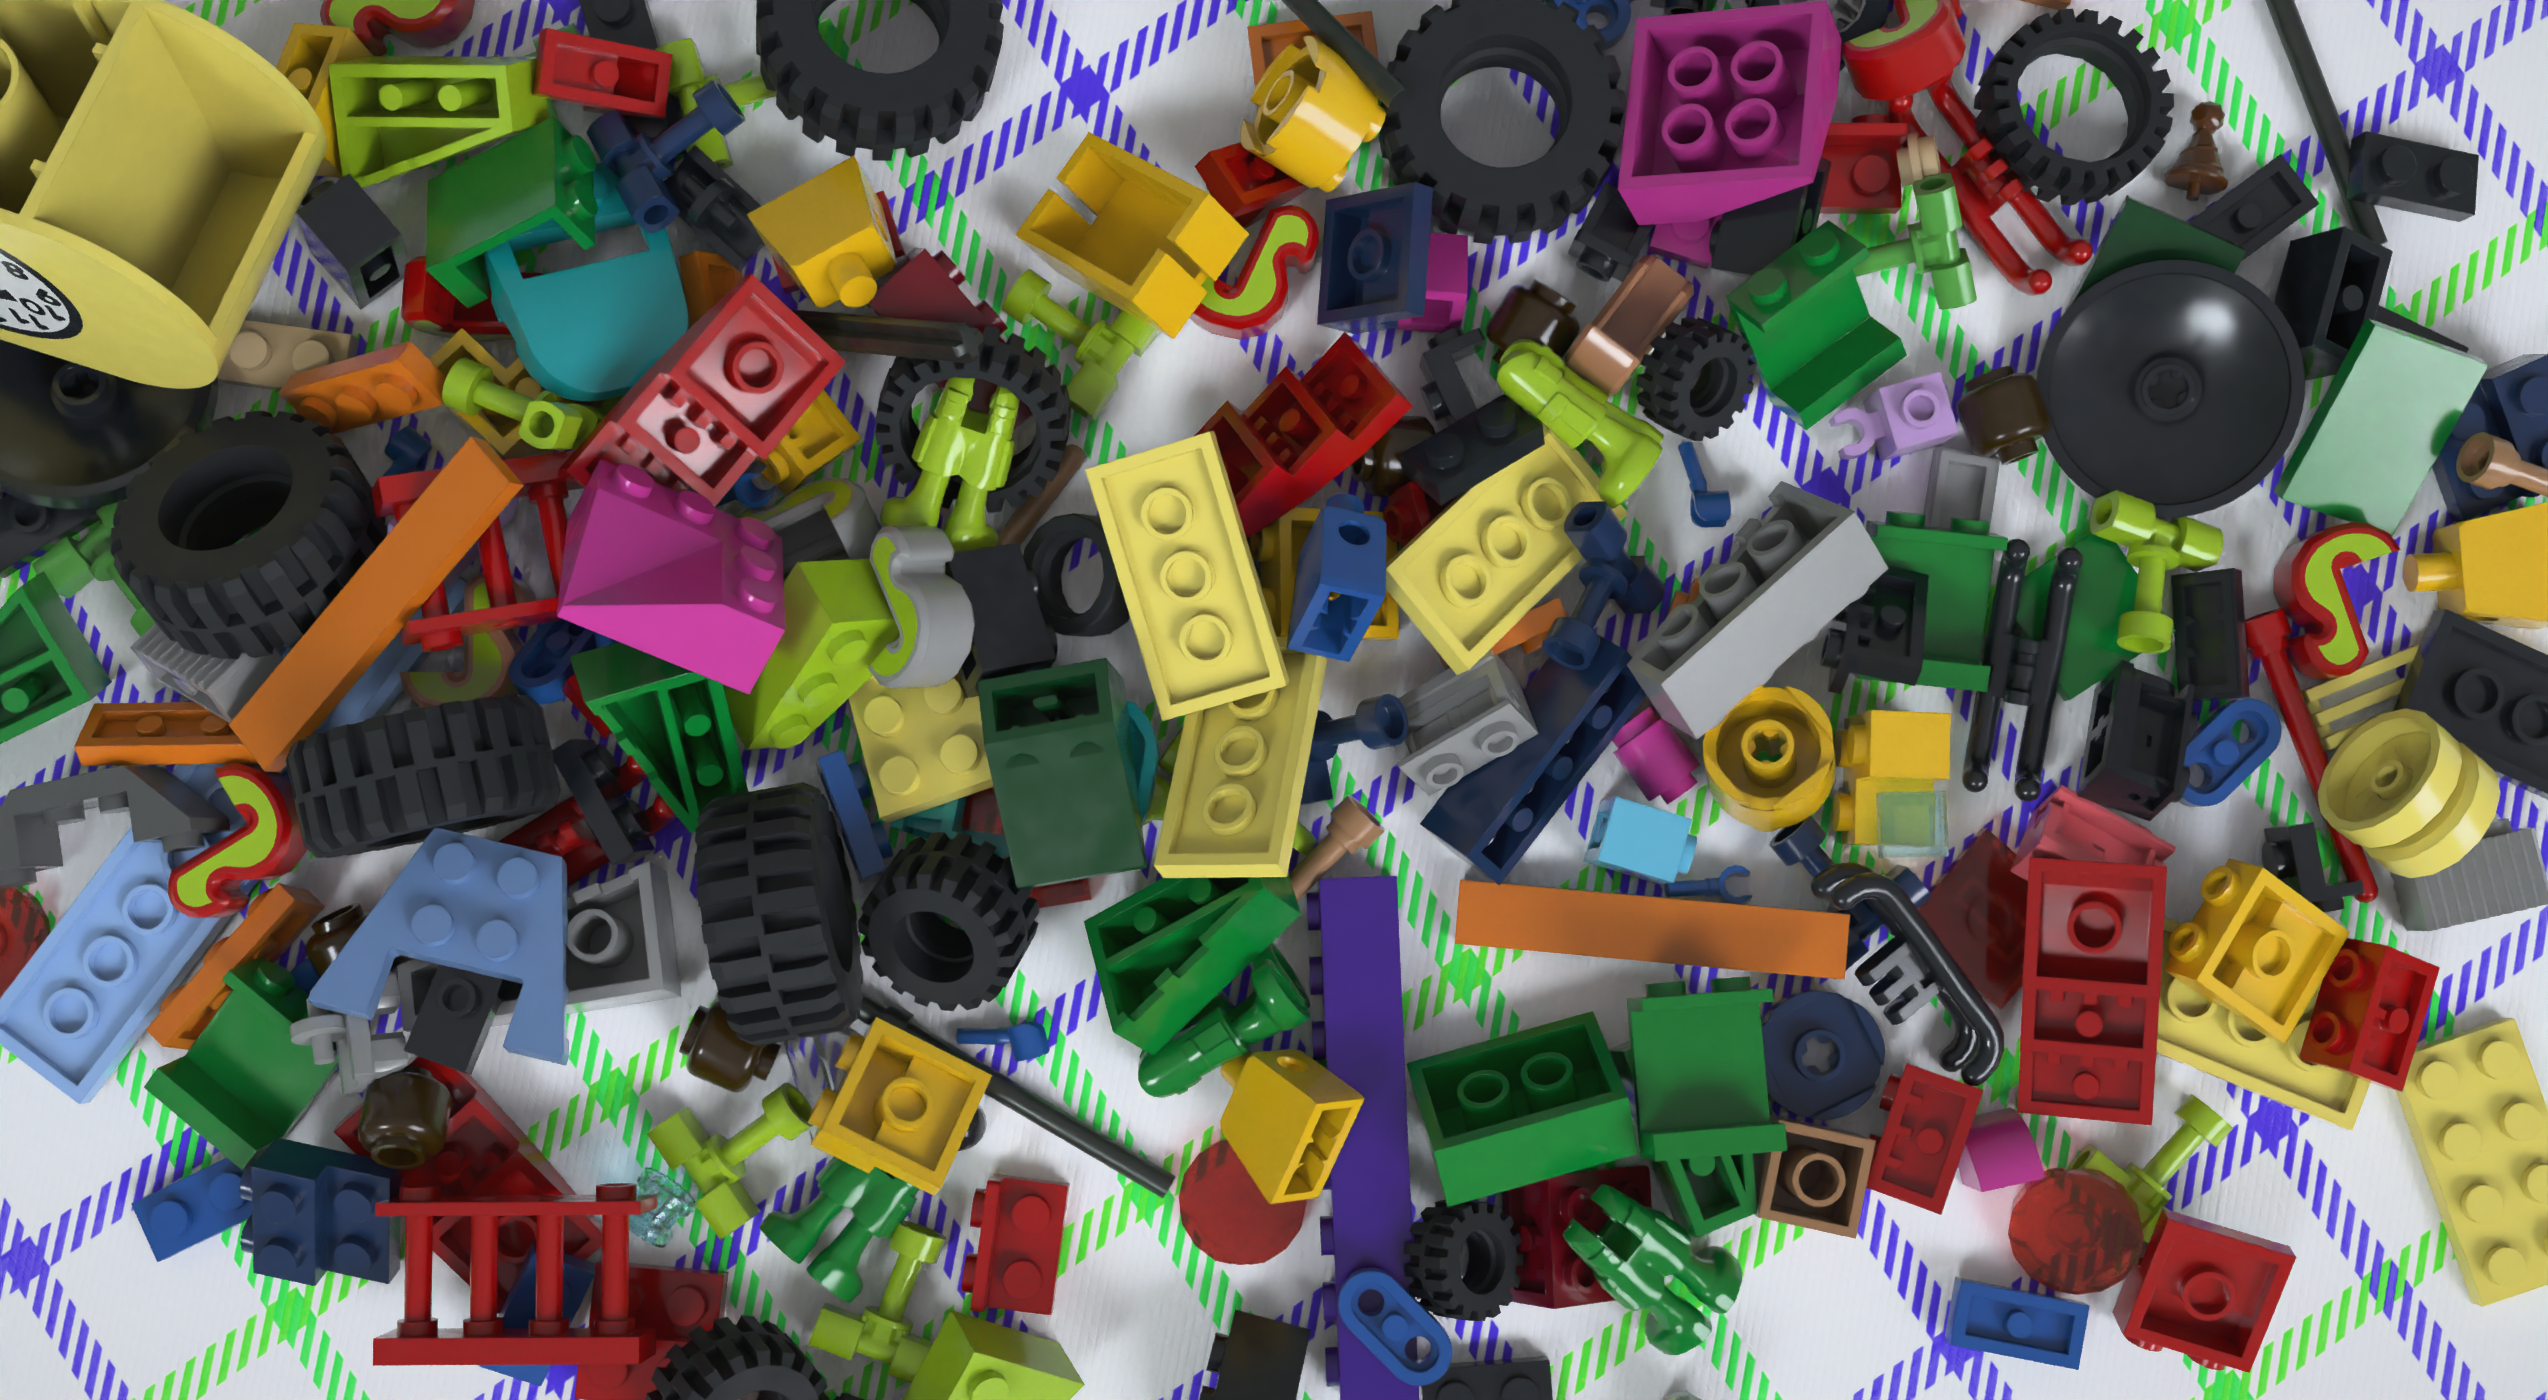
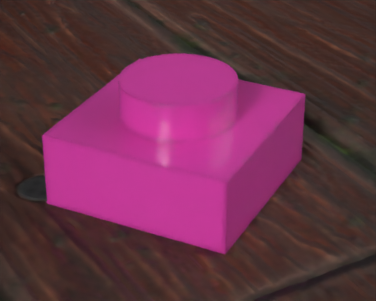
M1723 214L1699 222L1655 224L1647 252L1707 269L1712 260L1709 251L1711 232L1717 220L1722 219Z

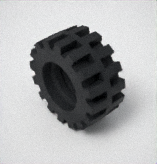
M1692 317L1681 318V325L1672 322L1665 327L1666 336L1664 338L1658 335L1651 342L1654 348L1651 356L1644 354L1640 364L1646 367L1645 373L1637 375L1636 386L1642 388L1643 391L1637 394V400L1639 405L1645 407L1642 411L1644 415L1654 423L1684 438H1689L1693 441H1703L1704 436L1709 439L1719 436V427L1728 429L1734 423L1732 415L1735 411L1742 413L1747 405L1742 399L1745 394H1751L1754 383L1748 379L1750 375L1756 373V363L1749 360L1754 353L1751 346L1744 343L1746 339L1740 335L1699 317L1697 319ZM1701 369L1700 376L1694 387L1691 389L1693 380L1696 377L1698 371Z
M1440 1200L1435 1202V1207H1426L1420 1213L1423 1222H1413L1409 1232L1415 1236L1413 1243L1406 1242L1404 1254L1411 1255V1263L1404 1265L1405 1277H1410L1414 1280L1408 1287L1411 1295L1421 1298L1419 1303L1427 1311L1433 1312V1315L1452 1319L1486 1321V1317L1494 1318L1501 1313L1499 1305L1508 1306L1514 1297L1509 1290L1511 1287L1518 1288L1521 1276L1515 1273L1516 1266H1523V1254L1516 1253V1246L1521 1244L1522 1241L1519 1232L1510 1231L1514 1221L1510 1215L1501 1214L1502 1208L1495 1204H1487V1202L1468 1201L1448 1207L1446 1200ZM1466 1240L1469 1250V1263L1465 1276L1461 1278L1459 1255L1462 1245Z

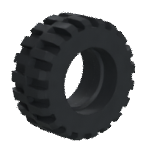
M757 0L756 54L760 56V73L766 89L777 91L776 106L787 120H794L798 116L803 119L802 133L816 143L822 142L825 135L836 140L835 152L852 157L855 155L856 148L873 150V161H892L893 149L905 148L910 158L928 153L931 138L935 137L939 143L946 144L959 134L962 120L972 122L982 108L985 92L990 91L1003 39L1004 24L1000 22L1003 10L1002 0H910L920 7L933 22L939 35V45L937 51L922 64L903 72L886 74L869 72L850 65L838 57L825 43L818 29L819 17L836 0Z
M1452 0L1451 8L1445 11L1436 4L1421 15L1419 29L1417 31L1408 29L1397 44L1396 57L1394 61L1389 62L1387 70L1409 90L1410 95L1407 102L1395 111H1391L1381 101L1380 106L1386 112L1385 121L1380 129L1379 136L1382 158L1389 161V177L1394 186L1417 182L1433 187L1431 214L1440 219L1439 230L1447 234H1457L1458 229H1463L1475 233L1474 243L1492 245L1494 236L1508 235L1510 244L1529 241L1533 231L1541 229L1545 234H1548L1563 226L1566 216L1570 213L1578 214L1590 202L1596 188L1601 186L1618 149L1623 129L1620 126L1626 111L1625 91L1617 88L1621 71L1615 55L1604 57L1601 52L1605 42L1604 36L1594 24L1582 30L1576 24L1580 11L1567 2L1563 1L1558 10L1543 4L1544 0ZM1483 68H1509L1528 75L1549 93L1559 113V130L1556 140L1544 156L1525 165L1493 167L1474 161L1452 144L1442 128L1441 104L1449 86L1460 77Z
M262 410L246 412L245 418L235 420L230 416L211 421L212 427L199 433L193 429L179 437L180 443L168 452L163 449L160 450L149 460L150 468L143 475L136 474L126 488L128 499L126 501H119L114 513V528H111L110 553L115 558L114 567L162 632L171 641L178 642L183 649L196 654L208 656L210 653L215 658L239 659L241 653H246L249 657L258 658L272 655L275 647L284 644L289 648H293L387 536L386 516L376 518L371 494L373 488L341 438L335 436L331 429L324 424L309 418L305 419L304 416L278 411L276 416L273 417L271 413ZM263 525H266V526H264L262 529H260L258 532H256L255 534H253V535H251L250 537H248V538H246V539H244V540H242V541L236 543L239 539H241V538H242L243 536H245L246 534L250 533L251 531H253V530H255V529H257V528H259V527H261V526H263Z
M528 695L491 696L468 701L448 702L437 706L421 707L392 715L378 716L354 724H346L332 728V730L313 734L308 736L307 739L295 742L291 746L286 758L304 846L316 858L350 856L421 843L426 840L435 827L464 833L522 819L555 807L561 792L543 708Z
M801 782L714 798L700 812L698 816L699 826L695 831L697 853L694 854L698 880L696 891L703 923L701 925L703 940L709 955L708 964L712 980L716 982L717 996L721 1008L727 1013V1022L730 1028L736 1031V1036L739 1039L758 1046L845 1031L859 1018V1007L862 1006L863 994L861 984L863 983V970L860 962L861 945L857 930V913L855 903L853 902L849 869H847L844 858L845 852L842 840L837 832V823L833 812L829 810V802L826 796L821 794L819 788Z

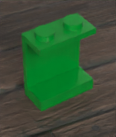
M552 116L428 180L426 271L463 305L470 308L489 298V278L487 271H485L483 253L553 218L584 250L596 245L595 215L598 212V207L594 197L593 180L596 160L587 142L579 135L573 136Z
M1829 220L1808 233L1802 240L1763 269L1754 273L1748 280L1725 296L1740 333L1746 339L1745 343L1751 346L1754 353L1751 358L1756 363V370L1770 402L1805 430H1808L1907 356L1901 338L1870 316L1853 272L1854 267L1870 256L1867 247Z
M1886 511L1885 522L1867 520L1866 531L1887 566L1929 575L1923 664L1916 685L1987 692L1991 666L1980 661L1992 567L1995 550L2006 551L2008 538L1995 533H1989L1990 521L1951 517L1950 528L1924 526L1926 517L1924 514ZM1850 672L1858 679L1893 682Z
M263 957L230 969L226 973L222 981L231 987L233 991L186 1055L158 1067L144 1086L148 1092L241 1170H244L252 1160L257 1161L276 1137L282 1139L287 1137L339 1067L336 1041L333 1042L335 1061L323 1065L314 1064L312 1045L305 1046L291 1043L290 1026L299 1020L308 1018L306 999L309 995L295 985V979L287 969L277 963L267 961Z
M1750 976L1710 979L1711 992L1686 994L1685 981L1645 984L1646 997L1626 998L1640 1158L1651 1161H1667L1787 1151L1785 1123L1770 1121L1760 1003L1774 1002L1773 988L1751 989Z

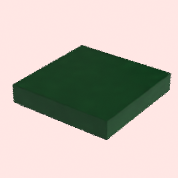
M2126 195L2065 310L2096 283L2116 272L2138 264L2160 260H2189L2211 264L2235 273L2247 251L2242 246Z

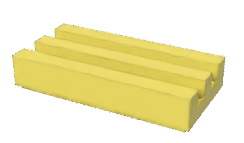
M2420 644L2412 645L2360 666L2358 670L2350 675L2328 679L2301 690L2324 750L2339 747L2360 726L2383 713L2392 712L2394 708L2333 733L2329 726L2330 722L2400 694L2406 677L2324 710L2318 699L2404 664H2408L2410 669Z

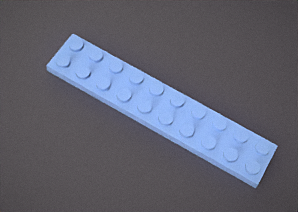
M461 576L446 590L450 614L461 613L464 610V588L468 581ZM421 607L409 621L423 619ZM399 632L313 734L332 730V728L383 716L403 690L399 672H417L431 652H423L421 643L403 646ZM285 644V649L280 653L283 659L292 649ZM257 763V764H247V765H254V766L261 767L258 763ZM178 764L172 774L227 816L231 831L204 836L205 847L200 849L164 853L162 843L134 842L131 826L0 998V1045L78 1104L90 1103L159 1013L164 999L178 988L231 918V916L223 918L188 917L176 910L170 902L168 895V882L173 869L247 825L244 817L236 810L215 774V768L228 764ZM286 765L281 772L277 773L290 782ZM243 880L240 884L241 892L248 895L259 880Z

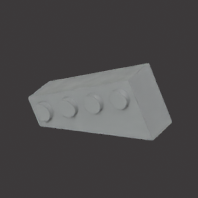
M1779 482L1768 496L1773 507L1761 521L1749 518L1738 531L1735 537L1740 546L1729 560L1722 565L1712 563L1697 580L1700 584V594L1692 604L1676 605L1627 664L1663 720L1698 740L1708 730L1718 726L1725 719L1727 713L1750 692L1766 683L1773 676L1775 670L1798 649L1814 640L1820 634L1822 628L1846 606L1861 598L1867 592L1869 586L1889 569L1855 511L1786 482Z
M647 861L628 869V873L602 884L595 883L573 892V896L567 898L568 945H565L566 985L569 989V1001H566V1015L682 997L667 871L651 861ZM412 959L397 966L403 1031L411 1033L439 964ZM509 981L491 1027L510 1024L523 984Z

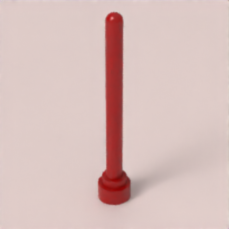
M2281 607L2245 619L2246 645L2252 659L2260 658L2320 811L2318 790L2323 772L2329 760L2285 651V648L2291 646L2287 634L2291 633L2292 629L2284 609ZM2322 816L2346 880H2362L2364 893L2353 895V897L2362 903L2372 902L2378 896L2379 888L2363 847L2352 843L2334 829Z

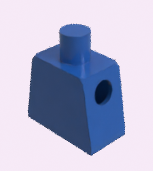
M1335 494L1326 500L1325 507L1321 508L1300 551L1286 649L1350 662L1385 598L1387 523L1380 517L1364 514L1363 501L1354 495ZM1330 591L1341 594L1338 598L1329 600Z

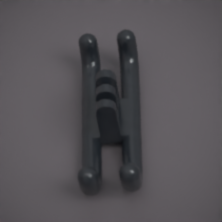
M2015 538L2008 541L2007 550L2003 551L1982 659V662L1991 666L1987 692H1976L1963 765L1962 783L1968 791L1973 793L1981 792L1987 787L1992 750L2003 698L2004 702L2027 706L2016 766L2014 791L2020 800L2031 802L2036 800L2041 792L2045 753L2077 581L2083 564V555L2075 547H2065L2058 552L2053 566L2040 639L2014 635L2025 570L2030 555L2028 543L2022 539Z
M1855 862L1834 864L1819 872L1811 880L1810 888L1813 895L1820 899L1830 897L1833 906L1840 910H1848L1865 899L1893 937L1864 961L1854 973L1862 986H1870L1877 982L1870 989L1869 995L1878 1006L1888 1004L1883 1014L1891 1025L1903 1023L1932 998L1937 996L1953 1018L1956 1031L1953 1040L1939 1054L1938 1061L1940 1066L1948 1072H1956L1961 1069V1078L1967 1085L1979 1086L1983 1084L2000 1064L2004 1052V1032L1997 1017L1905 891L1890 877L1877 874L1870 867Z

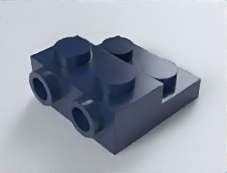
M1411 182L1326 200L1317 325L1351 334L1397 328L1398 320L1424 316L1433 187Z
M2523 354L2485 371L2432 466L2451 521H2467L2519 497H2537L2540 495L2512 484L2488 490L2464 482L2457 475L2456 462L2465 442L2471 436L2485 432L2511 442L2514 449L2520 454L2521 460L2548 469V354Z
M276 1137L257 1161L252 1160L246 1166L240 1181V1197L252 1201V1215L245 1223L240 1245L243 1252L253 1254V1273L316 1286L327 1271L390 1284L400 1270L401 1216H375V1203L399 1196L401 1169L382 1166L371 1157Z

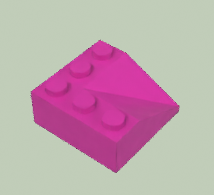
M1826 0L1636 18L1618 191L1638 225L1699 222L1814 182L1837 101L1842 39Z
M600 459L567 522L557 617L750 694L785 632L782 537L776 535L771 527L752 517L739 519L716 509L711 501L692 491H681L679 493L654 482L648 473L638 467L629 464L616 466Z

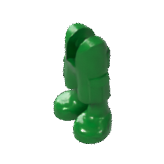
M1273 942L1252 961L1254 969L1251 972V982L1254 990L1245 1000L1234 1006L1224 994H1220L1212 999L1154 1056L1142 1049L1138 1063V1081L1141 1088L1147 1094L1158 1098H1166L1174 1094L1181 1095L1201 1081L1202 1076L1221 1065L1251 1052L1249 1045L1260 1042L1279 1032L1292 1030L1311 1018L1308 1011L1310 1001L1304 987L1285 956Z
M833 1157L815 1177L821 1192L808 1205L792 1214L784 1211H773L766 1216L759 1228L786 1256L797 1264H801L837 1215L844 1208L851 1209L853 1213L851 1220L840 1234L806 1267L808 1274L843 1301L851 1303L862 1292L863 1281L857 1271V1266L867 1244L874 1235L878 1238L885 1237L886 1239L892 1237L899 1223H902L907 1215L911 1213L917 1200L915 1196L920 1189L877 1167H874L868 1174Z
M1601 1184L1589 1198L1602 1208L1603 1213L1610 1219L1597 1234L1592 1229L1584 1228L1572 1218L1562 1233L1564 1239L1571 1249L1593 1270L1594 1276L1602 1289L1606 1290L1618 1303L1632 1311H1638V1309L1649 1310L1645 1321V1334L1649 1344L1667 1355H1679L1690 1351L1706 1340L1712 1332V1324L1703 1312L1686 1299L1675 1295L1664 1285V1277L1669 1275L1675 1276L1708 1309L1718 1314H1724L1734 1305L1742 1283V1269L1739 1261L1726 1248L1719 1246L1705 1247L1695 1255L1692 1254L1690 1247L1692 1242L1687 1231L1667 1217L1665 1213L1651 1207H1643L1621 1191L1606 1184Z

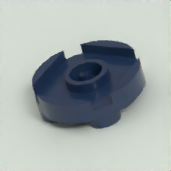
M1805 990L1786 996L1767 1011L1761 1022L1768 1097L1776 1104L1797 1116L1832 1120L1853 1113L1871 1098L1877 1087L1875 1083L1880 1076L1881 1065H1884L1885 1045L1877 1023L1863 1006L1838 993ZM1813 1037L1821 1044L1831 1042L1835 1052L1827 1057L1830 1067L1824 1072H1820L1815 1065L1805 1066L1802 1061V1055L1808 1051L1806 1042Z

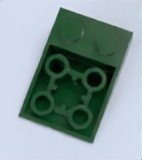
M1107 658L977 681L984 746L1017 889L1021 890L1147 868L1124 678Z

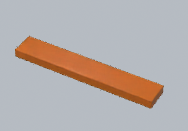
M469 437L228 724L264 771L281 772L286 766V758L291 746L299 740L307 739L308 736H311L401 631L406 622L412 618L524 486L485 439Z
M1460 879L1455 944L1845 980L1850 914L1501 883L1499 886L1495 882Z

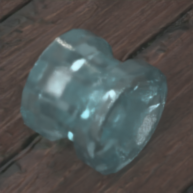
M645 1167L637 1178V1195H657V1208L641 1215H630L629 1230L647 1243L659 1248H665L673 1238L674 1224L679 1218L688 1217L696 1207V1201L687 1190L673 1179L658 1170Z

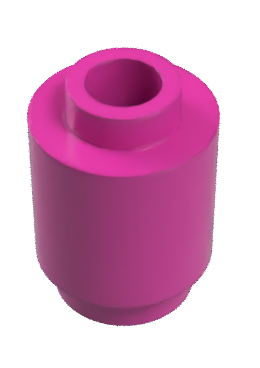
M1650 706L1625 723L1613 738L1612 742L1618 748L1613 754L1649 802L1660 795L1665 803L1669 804L1698 783L1691 772L1701 765L1675 728L1663 720L1662 717L1658 718Z

